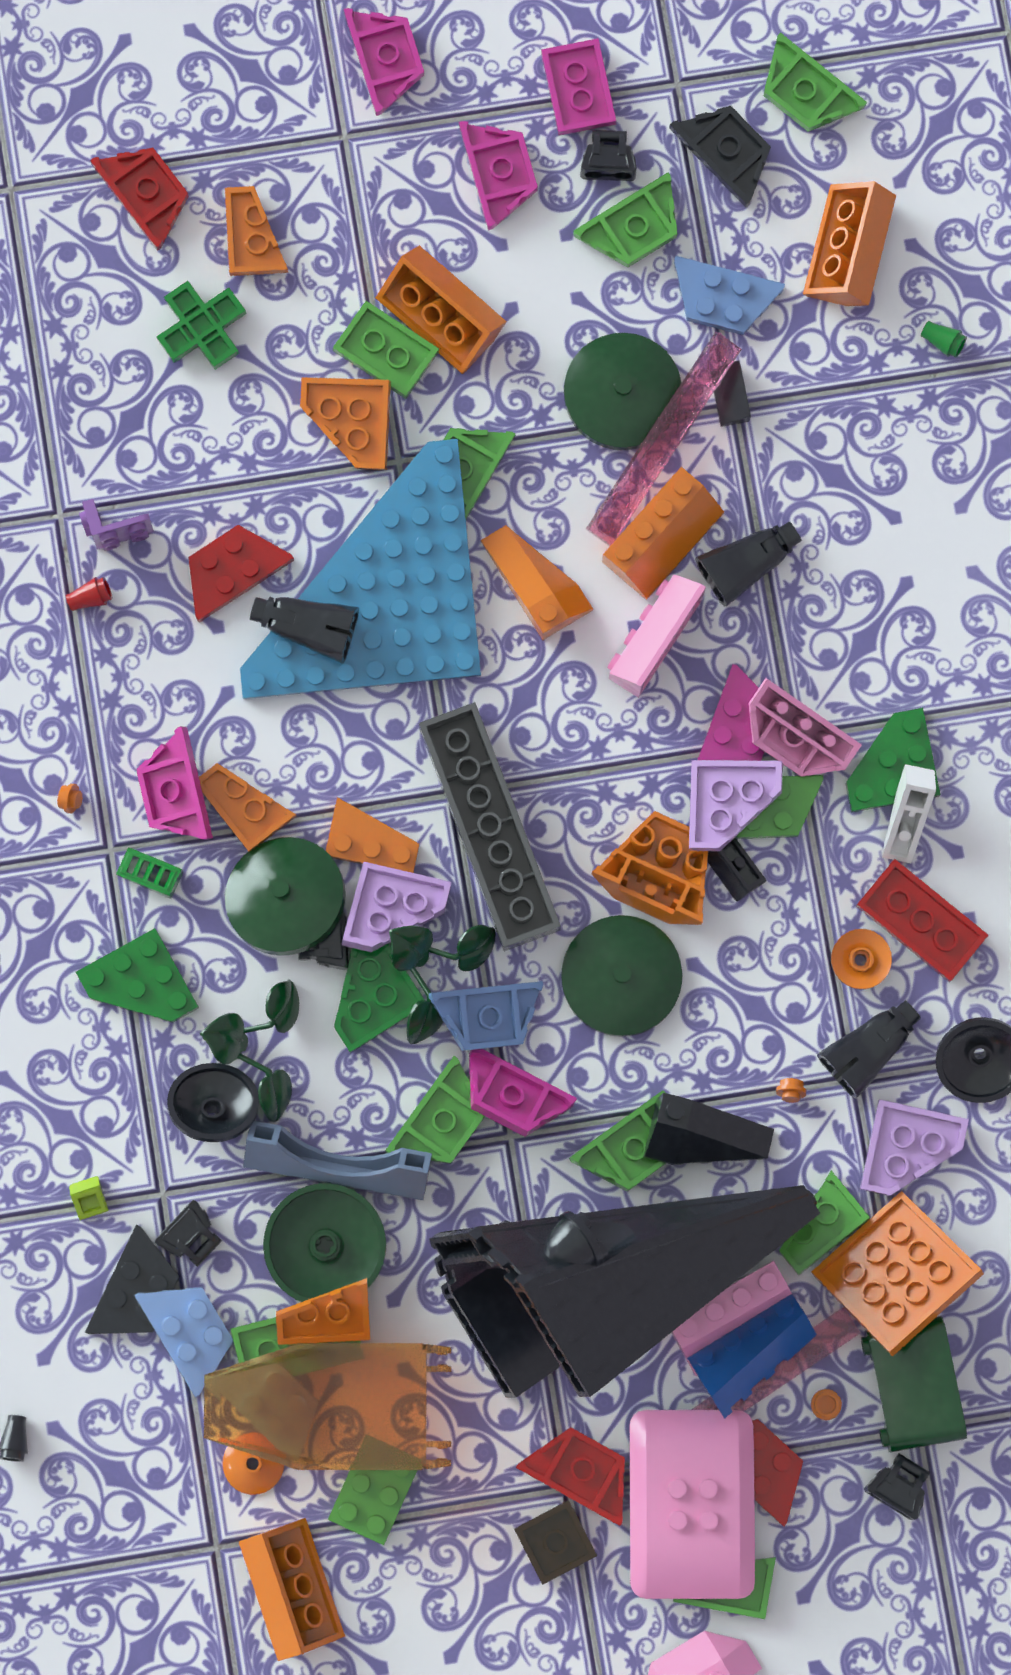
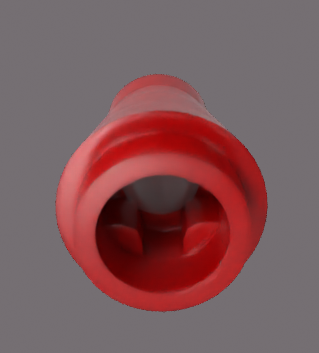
M95 577L75 591L66 594V600L71 611L107 605V601L113 598L109 584L104 577L100 579Z

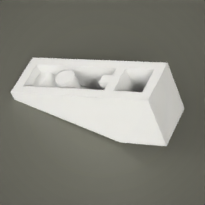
M905 764L896 791L882 858L912 863L936 792L934 770Z

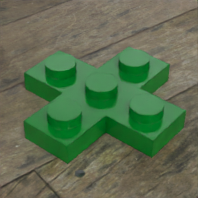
M186 281L164 296V300L179 321L156 336V338L173 363L199 347L216 370L239 354L238 349L224 329L247 313L229 287L206 303L202 301L189 281Z

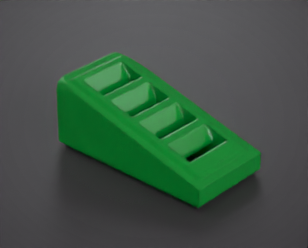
M128 847L116 875L171 899L182 877L183 870ZM133 857H136L139 860L133 873L130 874L127 870ZM145 861L149 863V866L142 879L138 875ZM156 866L160 869L152 883L149 881V878ZM165 871L170 872L165 886H159Z

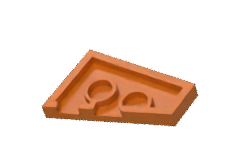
M255 187L225 188L230 276L289 273Z
M218 763L199 776L203 795L248 852L266 841L297 817L295 813L284 808L272 798L255 789Z
M337 797L326 852L332 858L359 864L368 862L414 873L419 843Z
M367 1278L276 1311L278 1345L370 1340Z

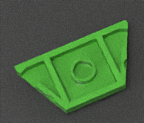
M781 32L778 34L763 96L807 132L865 108L867 102Z
M667 172L573 230V235L575 238L625 267L632 266L677 238L671 175Z
M450 428L443 439H458L466 520L516 435L512 431L503 433L478 429L469 431L460 428Z
M823 775L803 777L782 776V794L736 836L737 839L798 837L823 782Z
M456 1056L452 1057L385 1150L387 1153L400 1148L432 1153L431 1161L451 1164L483 1121L485 1116L471 1109L470 1081Z
M662 1090L572 1155L569 1160L627 1192L666 1164L643 1157L656 1100L665 1091Z

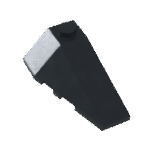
M663 1093L656 1100L643 1157L671 1165L767 1159L774 1129L694 1100Z

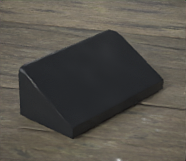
M733 361L709 369L720 426L750 422L751 414L740 361Z
M736 837L721 851H708L707 862L735 901L741 900L767 881Z

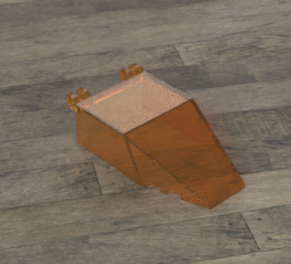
M297 1343L275 1352L205 1374L204 1438L296 1470H425L451 1466V1460L447 1458L427 1460V1447H436L437 1449L451 1447V1441H427V1372H451V1366L447 1364L427 1366V1353L447 1355L451 1353V1347L424 1343Z

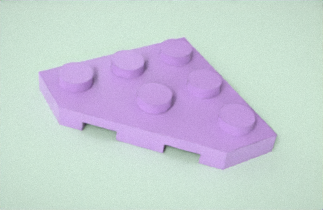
M692 760L690 851H721L781 795L782 761Z
M363 862L342 945L373 952L391 942L390 929L411 925L422 926L444 914L452 882Z
M879 1099L860 1190L890 1196L961 1151L964 1146L969 1119Z

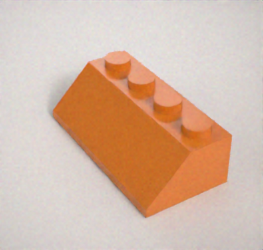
M875 181L830 185L803 295L843 306L869 305L896 199L894 193Z
M420 245L401 256L375 297L412 331L439 348V354L461 374L465 373L494 342L507 322Z
M680 467L603 553L602 563L647 600L719 520L724 511L705 486L683 467Z
M306 1518L239 1541L278 1661L304 1654L345 1637Z

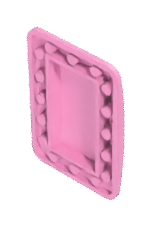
M719 1410L638 1411L631 1418L629 1425L630 1584L633 1592L640 1598L741 1599L747 1597L753 1591L755 1584L754 1439L752 1419L744 1411L732 1410L733 1412L724 1419Z

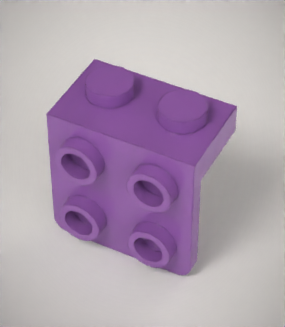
M94 499L82 502L84 511L79 512L86 536L93 537L97 549L103 548L104 551L112 550L119 547L120 542L130 539L132 542H139L147 539L149 534L154 532L149 514L139 515L102 526Z

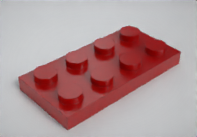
M896 859L890 863L856 905L857 908L949 983L988 937L985 931Z

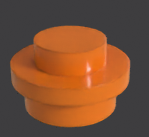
M70 783L68 786L63 785L59 790L57 804L66 813H74L82 804L83 794L79 790V786Z
M794 1078L780 1080V1086L776 1088V1094L782 1097L783 1101L789 1103L799 1102L801 1098L806 1096L807 1092L804 1088V1082Z
M819 1390L811 1399V1410L819 1419L831 1420L841 1411V1399L833 1390Z

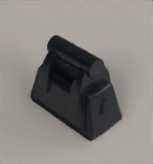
M592 130L593 144L587 146L581 164L580 177L582 179L634 181L636 179V159L632 148L626 145L627 131ZM600 142L619 143V145H601Z
M344 911L334 930L322 942L316 945L315 950L309 949L298 953V960L314 959L317 961V964L319 963V965L328 968L348 969V947L342 945L347 925V916Z
M192 1200L156 1238L155 1243L177 1257L185 1254L198 1267L222 1240L208 1229L210 1228L211 1221H209L210 1219H208L209 1217L205 1209L202 1210L196 1200ZM203 1234L208 1239L194 1253L190 1247Z
M898 1453L890 1469L885 1467L876 1473V1476L864 1487V1491L907 1519L915 1520L918 1519L924 1502L925 1491L921 1487L930 1472ZM900 1468L916 1478L913 1483L898 1474Z

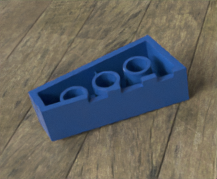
M793 1294L687 1359L725 1419L733 1412L731 1407L740 1399L745 1401L753 1394L751 1389L763 1378L768 1380L776 1373L775 1368L783 1360L789 1361L817 1334Z

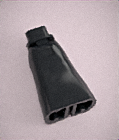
M789 521L781 527L775 525L773 528L754 532L735 542L697 556L695 561L708 584L712 582L711 589L725 607L742 595L765 574L777 567L786 555L793 551L792 547L800 543L802 539Z
M256 597L251 610L250 620L261 623V627H267L272 633L309 648L325 657L344 663L358 620L359 607L320 603L289 597L276 598L274 602L273 597H269L268 600Z
M905 1000L897 1008L892 1006L888 1011L875 1015L851 1033L823 1049L817 1054V1057L850 1096L857 1099L884 1065L904 1045L909 1033L914 1030L913 1025L921 1017Z

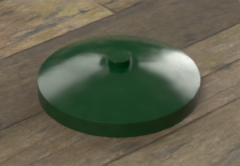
M633 333L608 334L588 343L573 358L567 370L564 383L565 407L574 426L593 443L613 450L637 449L659 439L673 424L682 398L681 377L672 357L653 340Z
M275 838L259 844L237 862L226 885L225 908L231 925L237 934L251 947L271 955L298 954L318 945L336 927L345 905V883L341 871L333 858L317 844L301 838Z
M618 915L606 917L585 927L569 945L562 965L561 980L563 993L573 1013L591 1029L610 1036L626 1037L638 1035L661 1023L675 1006L682 986L681 961L672 941L654 924L633 916Z
M313 1184L300 1188L288 1195L271 1214L263 1239L264 1258L269 1273L276 1284L290 1297L303 1302L366 1278L369 1289L377 1279L384 1264L386 1234L377 1211L362 1195L338 1184Z

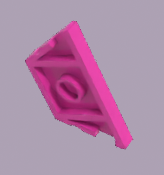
M352 8L344 9L345 18L375 114L379 116L424 76V69L407 17L394 15L387 17L382 13L376 12L366 14L354 12Z
M460 121L459 128L487 229L492 230L538 191L522 132L502 131L497 127L487 125L485 128L470 125L467 121Z
M735 664L731 667L698 760H762L764 751L752 743L749 702L759 687Z
M180 726L174 730L175 734L166 744H161L153 752L152 757L145 760L136 769L149 827L210 840L213 839L188 729L187 727Z
M475 1049L469 1052L471 1109L524 1137L571 1109L577 1100L576 1097L484 1049Z

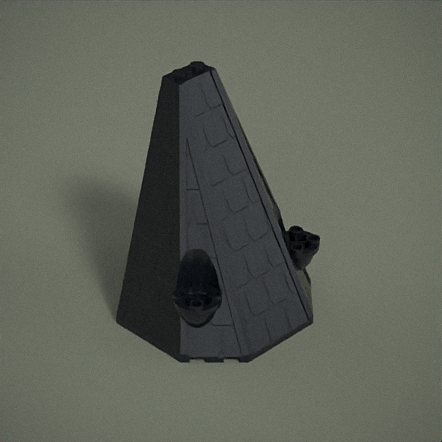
M804 1185L587 1213L579 1212L578 1214L565 1211L560 1216L516 1222L504 1220L499 1224L438 1232L429 1240L431 1247L440 1254L434 1259L437 1273L440 1277L445 1275L447 1281L441 1286L442 1294L506 1398L518 1397L559 1367L562 1368L579 1397H591L818 1216L820 1212L816 1207L817 1201L814 1195Z

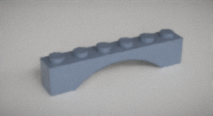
M254 1121L250 1126L246 1139L243 1167L424 1200L432 1153L400 1148L390 1153L376 1156L354 1157L338 1155L306 1144L281 1125Z

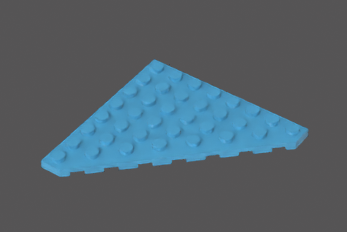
M458 439L427 442L298 598L306 601L359 607L358 620L344 663L325 657L270 631L240 668L243 699L481 676Z

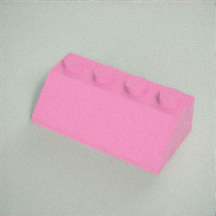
M673 575L670 581L664 579L656 592V595L659 596L654 606L648 604L639 618L643 623L638 630L632 628L624 641V644L627 645L622 655L616 653L607 667L611 670L609 679L639 698L703 600L706 587L677 575Z
M772 1261L730 1285L671 1332L693 1373L697 1376L687 1359L688 1357L792 1293L775 1262Z

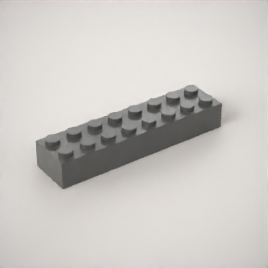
M476 703L468 704L420 722L419 730L503 951L505 952L560 931V922Z

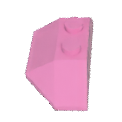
M765 678L749 702L752 743L777 761H782L783 765L801 777L845 770L862 746V744L767 678Z
M702 1631L651 1662L648 1675H754L762 1667L746 1641Z

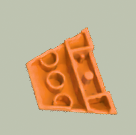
M654 811L630 834L629 838L622 845L616 848L591 873L614 899L663 922L688 925H702L703 923L702 912L703 899L705 897L704 887L708 851H690V827L659 812Z

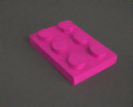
M599 39L541 49L558 135L616 125V117Z

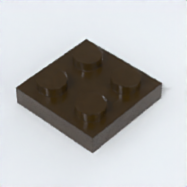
M569 1500L514 1528L542 1585L597 1556Z

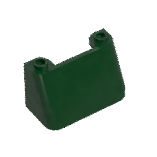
M938 1316L932 1320L893 1357L865 1330V1337H861L864 1356L870 1355L873 1361L885 1419L884 1428L879 1429L882 1447H888V1451L891 1453L967 1439V1429L943 1317Z

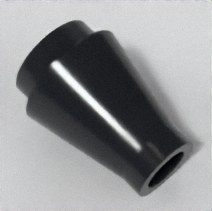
M8 1415L0 1441V1459L22 1462L24 1461L25 1454H28L26 1417Z

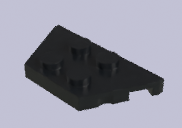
M732 106L717 109L713 113L705 112L695 115V118L678 122V120L673 121L669 125V129L747 208L750 205L771 146Z
M135 1226L85 1333L154 1332L153 1326L134 1295L141 1292L150 1293L174 1290L180 1276L168 1263L142 1227Z

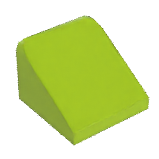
M98 1176L73 1183L69 1186L70 1196L79 1220L109 1211Z

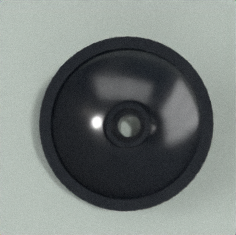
M978 1017L965 1020L951 1028L940 1041L936 1052V1069L944 1087L954 1096L975 1103L992 1102L1011 1093V1026L998 1019ZM976 1049H984L982 1054L974 1053Z
M206 1063L189 1068L175 1079L169 1089L167 1109L173 1124L188 1137L203 1142H224L240 1136L250 1128L258 1114L259 1097L255 1084L241 1070L226 1064Z

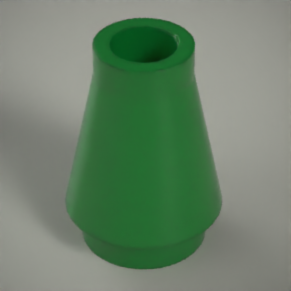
M931 321L925 324L921 332V337L928 340L947 357L950 355L955 358L958 357L967 340V336L963 335L961 330L935 324Z

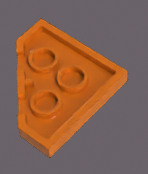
M302 377L300 407L347 457L352 465L357 469L387 470L391 381Z

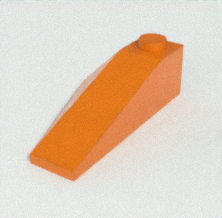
M507 525L481 540L487 553L542 641L593 611L591 604L579 585Z

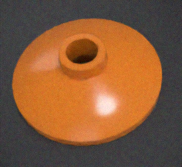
M855 929L845 933L837 940L832 950L831 964L835 975L845 985L855 989H869L880 984L886 978L891 968L892 955L887 942L879 934L867 929ZM857 955L864 956L866 959L865 965H857L855 957Z
M250 1432L238 1436L228 1445L223 1456V1471L227 1481L236 1490L245 1494L256 1495L267 1492L278 1483L283 1474L284 1456L261 1433ZM253 1457L258 1460L259 1465L255 1470L248 1468L247 1461L249 1458Z

